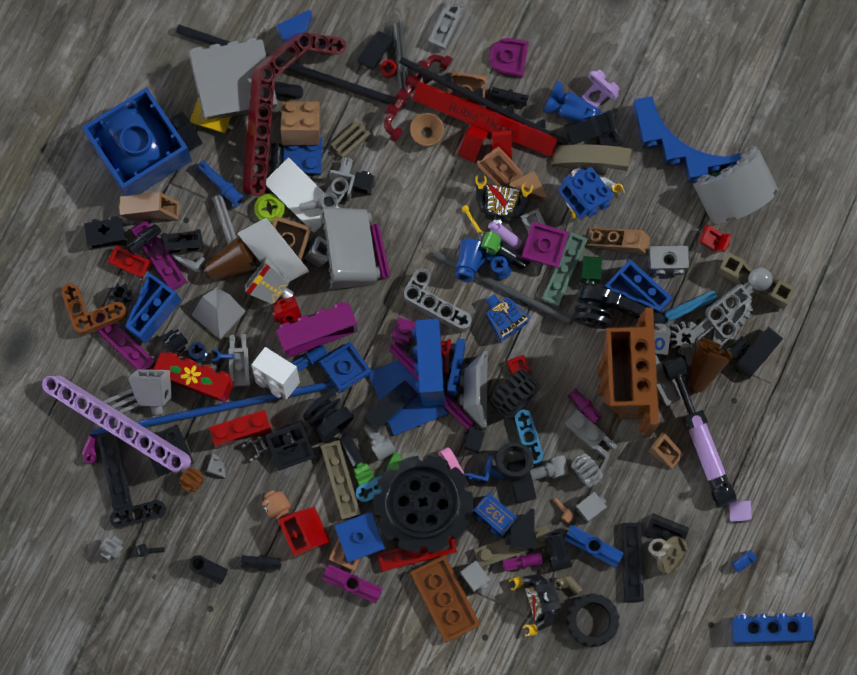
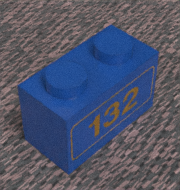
M489 492L473 510L475 520L480 524L485 523L489 526V532L495 537L500 536L503 538L518 520L517 516Z

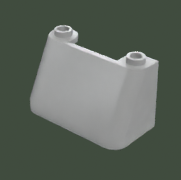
M323 208L320 219L321 226H324L323 231L326 237L330 265L329 272L331 275L329 280L330 288L340 289L376 285L377 278H380L379 267H376L370 231V224H372L371 212L368 213L367 209Z

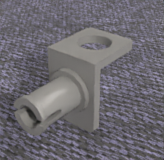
M345 157L341 160L339 171L330 170L329 180L334 181L336 178H344L348 182L347 202H350L355 175L350 174L353 160L348 158V162H346L347 158Z

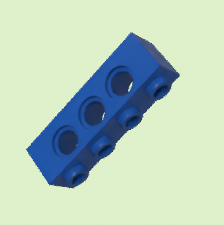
M782 613L768 618L767 614H756V618H748V615H736V618L731 620L732 644L811 642L814 640L813 616H807V613H795V617H787V614ZM789 622L795 624V633L788 631L787 625ZM750 623L757 627L755 634H751L748 631ZM769 623L775 624L777 628L775 633L768 631L767 626Z

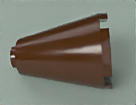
M238 236L205 264L203 271L207 279L217 281L255 271L259 265L255 266L254 262L257 259L254 253Z
M702 338L700 341L698 339L686 381L688 390L696 394L703 392L731 361V352L728 349L723 351L720 349L721 345L712 340Z

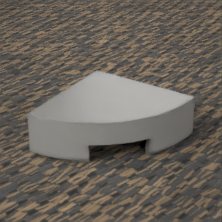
M212 453L206 473L225 478L226 468L223 461Z

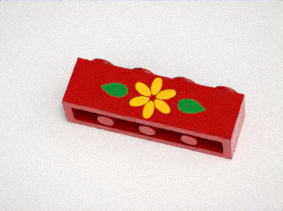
M168 352V354L160 353L153 370H170L172 384L226 404L235 383L230 378V374L223 371L219 373L214 372L213 368L204 364L202 367L195 365L196 362L185 358V360L179 359V356L172 352Z

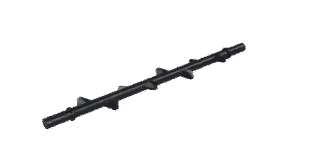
M401 57L399 64L415 71V73L421 74L425 84L433 80L453 90V95L462 98L465 96L485 106L488 110L558 138L556 143L560 145H568L569 140L553 133V131L547 130L544 119L533 123L515 114L514 105L511 104L503 108L483 98V89L481 87L472 92L452 82L451 73L449 72L440 76L420 66L421 64L418 65L404 57Z

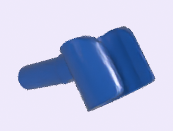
M212 350L213 354H218L217 358H211L214 363H219L222 359H235L234 354H222L217 350Z

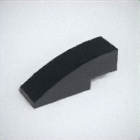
M404 380L366 413L364 420L378 433L418 393Z

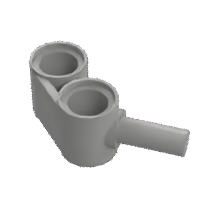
M336 178L322 198L318 199V201L300 204V210L330 208L324 205V199L326 198L331 199L333 202L332 208H336L348 190V182L344 178ZM340 183L344 190L342 192L336 191L334 184Z

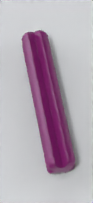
M379 224L370 225L380 278L387 279L390 277L380 227Z

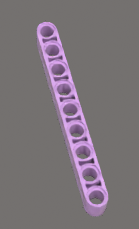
M47 376L44 378L42 387L45 392L171 471H181L189 468L191 459L185 452L62 376ZM53 381L56 382L55 388L53 387ZM69 390L71 391V397H70V398H69V396H68V391H69ZM84 400L87 402L86 407L83 405ZM100 409H101V411H102V416H101V417L99 416V410H100ZM115 419L118 421L117 427L114 425ZM131 428H132L133 433H134L132 437H131V435H130V429H131ZM146 438H148V440H149V446H148V447H147L146 444H145ZM162 448L165 450L164 457L161 454ZM177 458L181 460L180 466L177 465Z

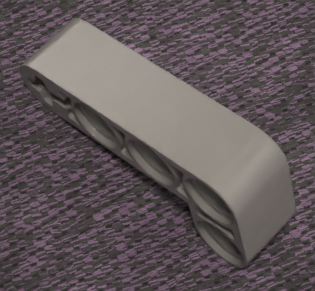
M423 268L416 270L404 290L405 302L434 319L439 318V322L458 332H467L471 327V316L467 312L426 291L430 284V273ZM423 275L427 280L423 283L418 282V276ZM409 292H416L418 296L415 299H410L407 294ZM432 301L435 305L432 308H427L424 303ZM447 309L451 312V315L444 317L441 315V312ZM465 319L466 324L464 323L463 325H460V321Z

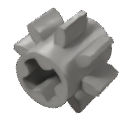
M116 536L112 539L107 537L100 546V549L103 551L101 555L109 561L111 558L117 560L124 550V547L121 546L123 542Z

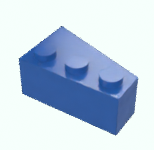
M629 260L604 286L605 289L611 290L640 305L653 308V311L661 313L673 298L632 260Z
M147 272L146 281L139 292L140 296L136 305L134 304L125 326L132 335L144 344L150 340L182 301L174 290L149 272Z

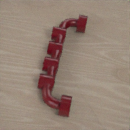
M431 55L424 62L420 60L418 65L421 64L420 66L429 69L433 62L440 63L439 68L446 71L453 58L448 55L445 57ZM416 73L415 76L410 74L405 82L407 85L406 89L399 90L395 96L397 102L394 105L390 103L385 111L388 115L384 120V128L391 136L389 139L394 143L400 138L403 130L399 127L394 129L391 123L416 88L418 82L422 79L423 76L419 73Z

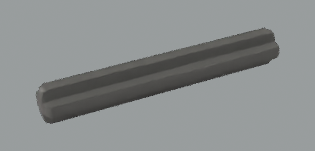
M396 22L393 24L398 85L399 90H405L407 87L405 82L408 79L407 67L399 64L401 57L406 58L404 26L402 22Z

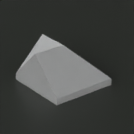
M216 287L201 298L192 313V317L221 340L246 311L230 294Z

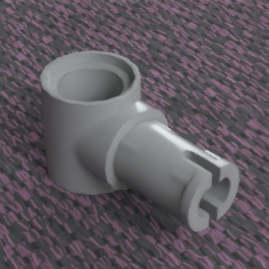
M369 424L363 427L371 440V450L378 461L383 460L396 451L388 437H384L379 432L377 433Z
M564 455L551 458L546 465L533 468L530 471L532 481L547 476L558 479L570 475Z

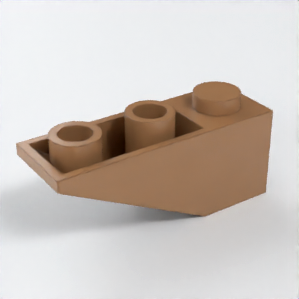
M590 227L587 246L625 254L647 255L651 237L643 230Z

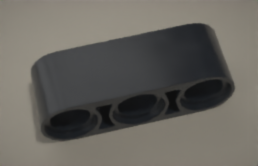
M768 326L734 368L749 380L784 338Z

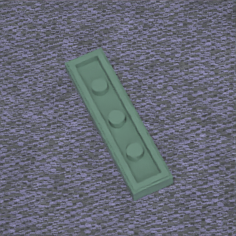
M570 232L559 268H554L541 301L559 308L586 245L587 238Z

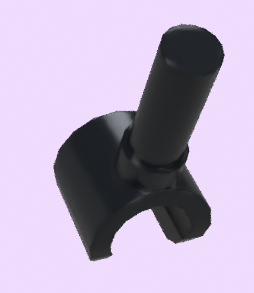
M146 544L136 546L140 557L152 553L165 552L164 547L147 549Z

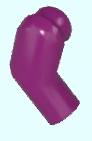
M89 434L82 450L84 461L87 464L94 463L97 458L95 444L98 437L94 434Z

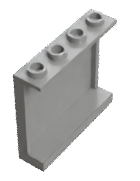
M251 38L243 43L233 41L225 46L215 44L207 49H202V47L191 49L187 59H190L202 108L200 114L202 121L249 113L252 72L255 67L267 58L262 39ZM263 70V71H262V77L265 78L266 73H265V71ZM263 89L260 90L261 97L264 96ZM274 90V97H273V109H274V108L277 106V104H278V103H277V99H276L275 90Z

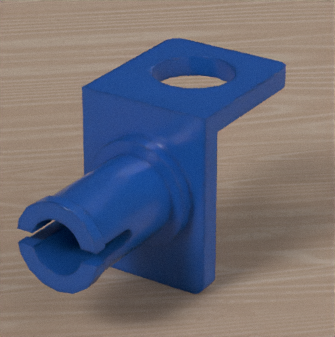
M492 455L486 458L483 476L471 473L464 474L467 479L481 483L487 482L490 476L507 480L498 473L496 466L493 465Z

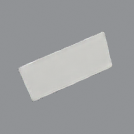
M287 158L266 179V186L305 225L312 227L311 230L316 232L321 227L320 216L322 210L317 208L301 211L300 204L318 201V199L322 198L324 192L290 158ZM324 199L325 206H333L331 199Z
M267 218L238 232V235L261 263L265 257L268 258L288 277L289 282L309 272Z

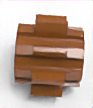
M188 468L181 476L179 483L182 484L181 487L190 493L192 491L196 493L203 484L204 477H202V473L197 469L193 468L191 470Z

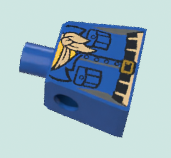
M493 294L486 300V303L491 308L486 313V318L500 343L529 323L530 317L510 298L507 297L500 302L495 294Z

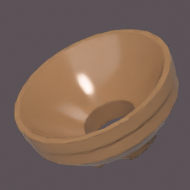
M422 113L413 119L410 125V134L418 145L432 147L442 139L444 125L438 116L432 113ZM430 129L433 134L431 137L425 138L421 134L422 130Z

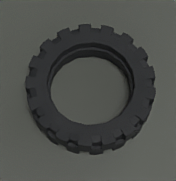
M591 593L581 596L573 602L567 612L566 625L568 632L576 642L583 646H602L615 636L619 628L620 619L616 606L613 605L610 599L600 594ZM588 604L601 606L606 610L609 617L607 630L597 637L583 634L577 626V614L582 607Z

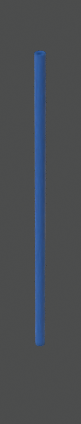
M331 381L295 388L289 397L335 388ZM270 393L226 402V404L222 403L135 422L143 427H149L283 398H278ZM102 428L92 430L91 434L97 436L99 434L107 433L109 431Z

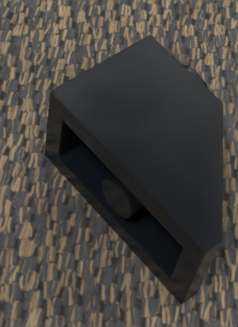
M530 509L510 528L509 533H506L505 541L506 545H509V550L533 551L535 509Z

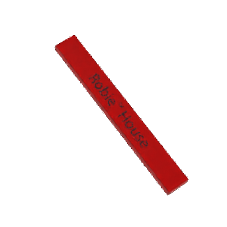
M420 81L412 97V100L491 133L511 131L513 142L547 156H551L558 139Z

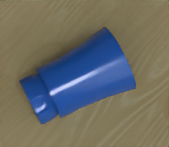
M471 238L461 240L455 274L457 280L470 283L474 279L481 258L486 250L481 247L482 242Z

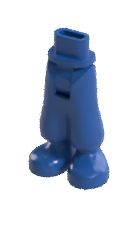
M557 81L543 110L546 114L555 112L559 117L573 121L601 114L600 109L586 102L572 92L564 93L563 84L560 81Z

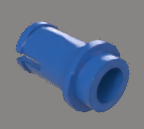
M751 550L744 551L745 554L731 562L737 573H740L751 563L755 564L757 557Z

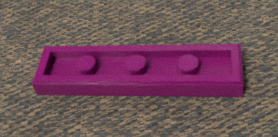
M145 220L132 228L131 232L137 238L139 233L142 234L151 226ZM157 236L149 242L148 246L145 245L142 248L168 287L175 291L187 283L171 256L163 254L162 243Z
M103 314L96 317L97 323L105 320V315ZM116 323L96 331L136 370H150L156 364V361Z

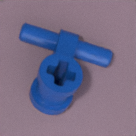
M484 253L477 271L489 262L498 279L504 280L511 275V267L506 258L502 256L496 257V254Z

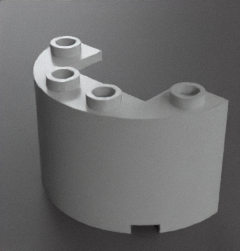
M751 146L745 150L746 153L740 156L741 159L737 161V165L732 168H725L719 176L703 175L698 178V182L693 184L712 223L722 224L729 221L728 218H736L737 220L747 216L774 198L773 192H778V187L758 147Z

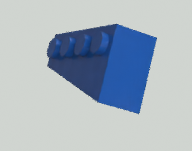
M439 318L415 320L416 327H412L413 339H417V345H413L414 357H418V363H414L415 375H419V381H415L416 393H420L423 406L445 405Z

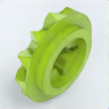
M264 194L257 199L254 210L258 219L263 220L267 218L270 223H273L275 216H283L285 206L275 194ZM267 202H269L271 207H275V209L272 210V215H270L268 211L264 210L267 209Z

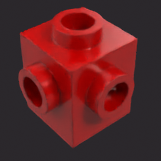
M294 296L281 299L273 304L275 311L272 314L276 323L280 322L282 325L289 322L292 324L298 322L297 319L302 317Z

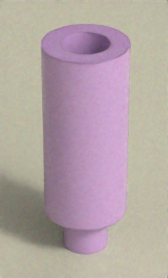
M493 221L489 223L488 228L491 229V232H495L501 237L502 243L514 250L521 246L522 240L501 223L496 224Z

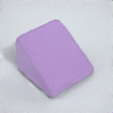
M737 501L729 504L730 522H750L752 520L751 501Z

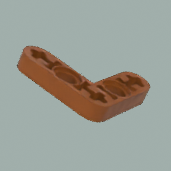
M68 283L62 288V296L72 326L79 335L90 334L120 322L127 317L128 310L121 302H114L88 313L81 291L77 285ZM73 289V296L76 300H72L69 290ZM75 305H81L82 308L79 313H72ZM117 308H120L119 315L116 314ZM98 315H105V320L103 322H96V317ZM82 322L85 323L84 329H81V328H80V326H81L80 323H82Z

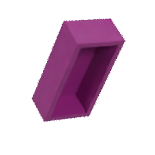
M340 302L335 304L332 309L327 311L326 309H321L315 312L316 315L303 316L297 319L298 322L292 324L288 322L280 325L276 331L286 359L317 348L321 344L325 345L358 332L357 322L349 302L345 304Z

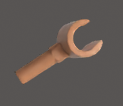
M558 498L554 499L555 504L564 513L561 519L570 524L574 519L572 511L566 509Z

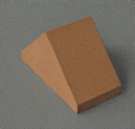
M535 171L510 182L509 188L520 190L524 182H526L524 186L526 190H530L533 184L534 188L528 194L529 198L544 203L546 192Z
M663 432L648 451V453L672 470L684 455Z

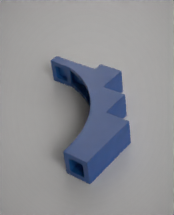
M653 96L634 99L632 106L641 146L650 149L660 144L665 165L677 166L683 162L688 183L698 182V178L703 175H709V172L711 174L722 171L721 169L732 168L741 159L740 156L743 153L730 156H716L703 153L686 145L666 127L658 114Z

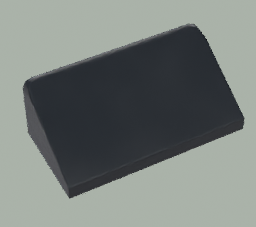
M653 513L645 535L666 541L674 536L685 540L689 527Z

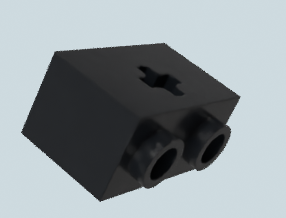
M113 216L103 221L93 219L89 220V223H84L86 244L89 250L127 245L125 225L122 218ZM107 229L106 235H103L104 230Z

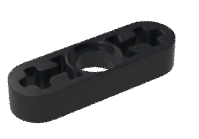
M154 500L119 509L111 513L110 523L115 528L122 529L160 519L166 514V506L162 501ZM158 504L159 507H162V509L159 510L160 514L150 512V517H147V511L145 507L148 506V510L154 509V505ZM136 509H141L144 513L143 517L139 520L133 518V512ZM129 511L131 522H128V519L121 520L122 524L114 522L118 514L121 517H126V512Z

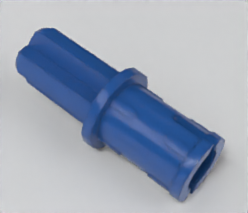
M321 344L309 353L305 352L304 356L295 360L292 364L297 367L299 372L311 364L313 366L314 362L328 355V352L323 344Z

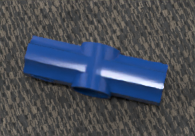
M571 525L564 538V541L614 568L617 567L624 554L606 544L600 538L594 537ZM596 542L599 546V549L597 551H591L589 549V543Z

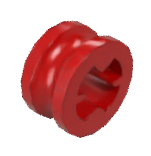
M385 60L381 63L380 71L382 76L392 78L396 75L397 65L393 60ZM387 65L391 66L390 73L386 72L385 68H387Z

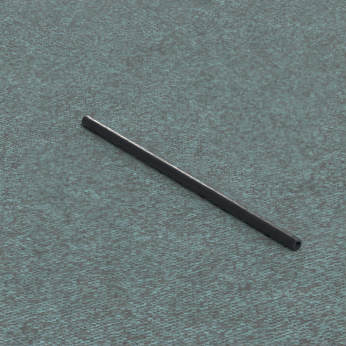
M178 24L176 29L178 34L210 45L220 44V46H225L230 42ZM277 57L275 60L276 66L278 67L285 60ZM292 63L285 69L390 105V103L394 105L397 102V99L393 96ZM405 102V104L402 106V108H401L402 110H404L405 105H406V102Z

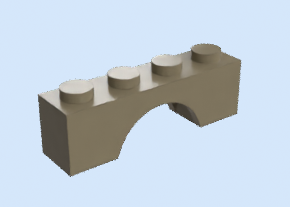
M728 252L716 274L737 285H744L749 281L748 277L753 269L747 265L745 260ZM772 279V284L767 290H755L753 294L784 310L796 288L780 279Z

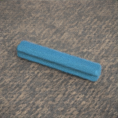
M715 291L708 292L665 311L664 316L670 322L717 301V294Z

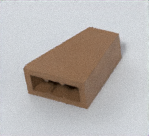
M161 192L121 196L119 215L129 220H179V201Z

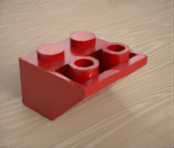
M315 507L294 512L278 520L294 558L331 543Z

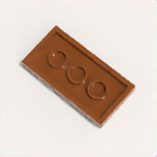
M446 555L410 572L445 644L481 626Z

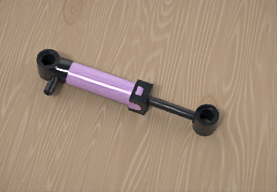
M680 356L663 362L662 367L668 381L675 379L689 414L684 416L682 420L686 430H689L711 487V494L716 506L720 508L736 502L735 491L728 481L706 424L708 421L703 410L695 411L682 376L688 374L683 358Z

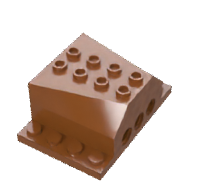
M653 308L644 309L643 313L640 314V318H638L636 327L606 329L602 357L597 366V375L601 377L600 384H598V395L602 396V402L622 420L640 419L638 431L642 433V438H650L659 425Z

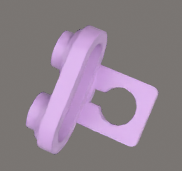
M601 70L591 71L588 74V77L594 84L582 96V99L598 107L607 97L615 100L619 96L618 91L620 88L614 82L608 83L605 80L606 75ZM599 90L601 92L600 99L596 102L591 101L589 98L590 93Z

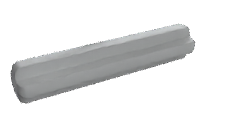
M217 195L213 197V202L227 243L229 244L236 238L223 197Z

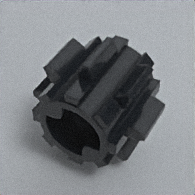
M117 282L115 288H110L112 294L108 297L110 300H114V302H121L126 305L127 301H132L129 296L133 292L127 289L126 283L120 286ZM119 292H125L122 294V298H117Z
M172 329L165 334L166 338L163 341L172 353H181L186 349L185 345L188 344V341L179 329L175 331Z

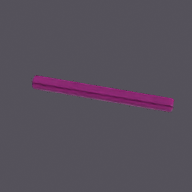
M397 343L392 344L389 347V351L419 381V375H415L414 363L416 362ZM444 392L446 404L443 406L465 429H470L474 425V421Z

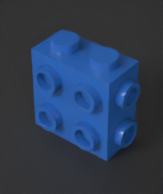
M592 167L586 170H579L573 177L569 175L561 182L563 185L558 189L580 220L587 216L589 218L593 217L598 213V210L604 211L611 205L610 201L614 198L610 189Z

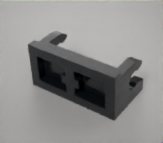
M200 229L172 234L162 233L160 235L164 255L198 252L204 246ZM177 234H193V235H182V236H179V235H177Z

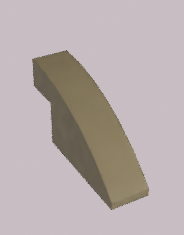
M583 144L555 146L551 165L569 169L581 167L584 170L592 167L596 173L605 175L608 168L627 171L631 149Z

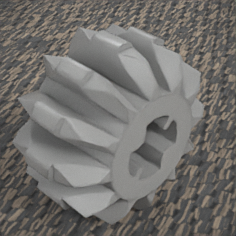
M587 454L578 456L571 464V468L576 476L587 487L596 485L603 477L598 465Z

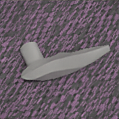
M175 254L170 255L195 272H202L201 267L206 263V259L202 256L194 262Z

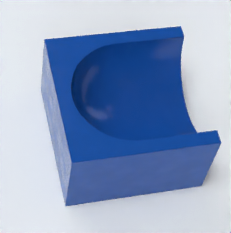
M147 87L82 127L89 143L125 196L141 194L192 162L188 147Z

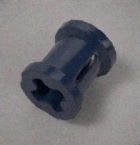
M200 342L191 344L188 350L191 359L197 363L206 360L207 350L205 346ZM196 349H200L201 351L199 356H196L195 354Z

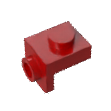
M705 225L698 242L715 253L725 252L730 246L732 235L729 233L723 234L712 226Z

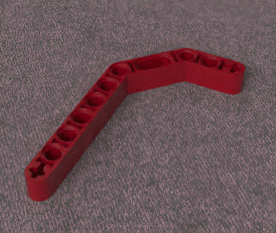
M307 32L292 35L254 68L251 81L242 186L246 195L260 196L266 189L275 78L305 52L324 55L344 53L346 50L344 39ZM300 37L303 40V45H301L299 42ZM317 40H318L319 43H320V47H319V48H318L317 45H316ZM288 49L290 56L277 67L275 64L276 58ZM263 70H264L265 73H266L265 78L262 77V71H263ZM261 89H263V91H264V96H263V97H261V95H260V90H261ZM259 108L262 109V116L259 115ZM258 126H259L260 129H261V134H260V135H258V133H257V128H258ZM256 146L259 147L258 154L255 151ZM255 164H256L257 167H258V170H257L256 173L254 172V165H255Z

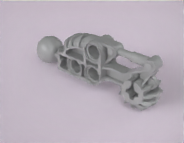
M757 267L753 269L749 274V281L744 285H736L710 305L705 311L706 318L698 325L689 322L686 326L684 321H681L680 327L677 324L673 325L676 332L670 330V333L674 335V337H670V341H675L671 348L674 349L678 346L677 353L684 355L686 365H691L697 340L713 329L712 341L722 345L740 330V326L745 325V321L750 319V311H753L750 304L752 302L750 294L755 290L765 291L772 284V274L767 268ZM729 297L734 299V305L731 308L726 306V300ZM717 309L719 317L713 320L711 318V311ZM726 324L731 327V331L727 335L722 332V328ZM682 333L686 335L688 334V343L686 341H681V339L683 338Z

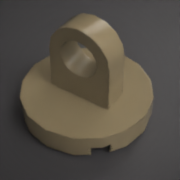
M674 536L668 541L655 539L649 544V552L653 558L657 559V566L660 572L669 575V573L673 574L681 567L685 560V556H683L684 551L687 552V543L684 539ZM663 546L660 551H654L656 547Z

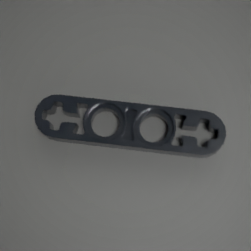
M610 293L607 295V306L637 320L644 309L647 308L618 294ZM653 311L654 326L655 324H664L666 317Z

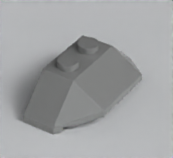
M483 351L464 369V375H460V387H463V394H460L459 406H463V411L483 431H486L488 351Z

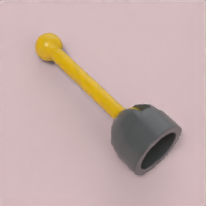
M464 205L462 211L467 214L478 232L476 240L483 242L486 231L480 230L469 212V207Z

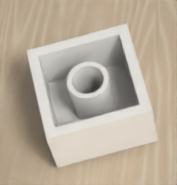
M266 347L252 363L255 382L262 388L267 387L270 389L271 393L278 398L282 397L287 400L300 383L297 367Z

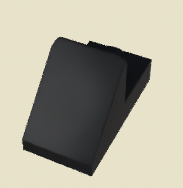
M183 111L169 119L188 147L189 152L203 144L193 124L189 122Z

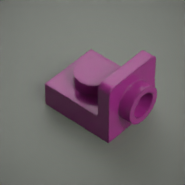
M399 317L394 332H392L391 340H394V343H397L399 346H405V344L409 346L413 337L412 327H416V322Z

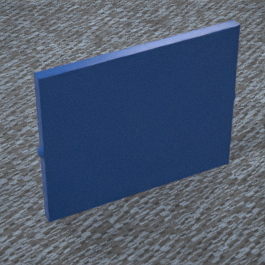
M414 354L410 355V357L416 363H418V357H414ZM399 360L375 369L369 375L379 401L404 380L416 391L415 381L418 380ZM418 393L388 423L393 435L396 436L447 415V412L443 405L423 406L420 393Z

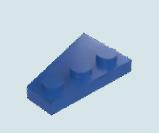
M460 338L457 339V344L453 343L452 355H454V359L449 365V373L451 374L449 381L447 380L445 392H448L449 397L457 399L466 348V340Z

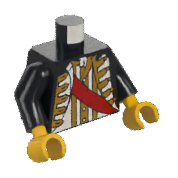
M478 175L475 177L476 184L478 185L476 187V202L480 211L485 213L486 219H491L494 223H501L503 225V222H511L512 218H517L526 209L530 197L528 194L532 192L533 184L530 190H526L524 188L526 182H524L520 190L486 184L487 179L485 175L483 182L478 181Z
M541 574L524 576L523 578L517 576L509 579V581L515 582V587L510 588L511 590L519 589L523 585L525 586L535 624H527L522 627V629L529 628V633L525 636H535L538 630L541 631L556 622L561 604L553 581H547Z

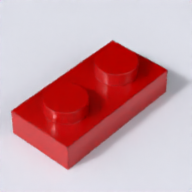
M116 245L108 260V264L143 279L151 261L137 254L132 255L128 250Z

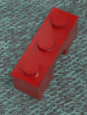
M265 409L209 427L216 449L235 444V441L244 437H257L272 431Z

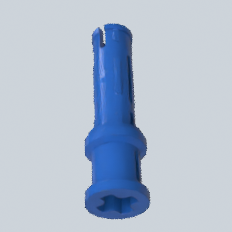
M202 160L200 162L202 165L198 164L196 170L219 189L223 198L226 197L234 208L241 205L246 196L239 193L234 188L235 185L233 183H227L206 161Z

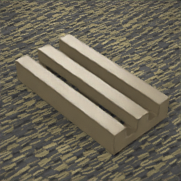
M357 120L331 143V147L342 158H345L363 143L371 133ZM357 128H359V129H358L352 136H350L343 144H341L339 147H337V146H338L345 138H347L354 130H356ZM362 132L364 133V135L361 136L354 144H352L345 152H342V150L349 143H351L358 135H360Z

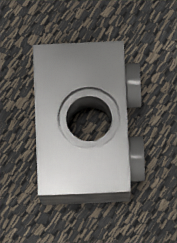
M650 246L648 250L649 273H654L655 276H662L665 273H673V275H684V273H687L689 269L688 246ZM670 258L673 261V264L667 265L664 262V259Z

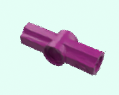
M330 564L322 578L323 581L374 604L377 603L383 588L363 580L357 575L345 572ZM355 579L358 582V586L355 589H349L347 587L349 580Z

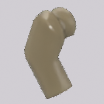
M558 576L554 579L556 589L569 588L575 596L582 590L571 576Z

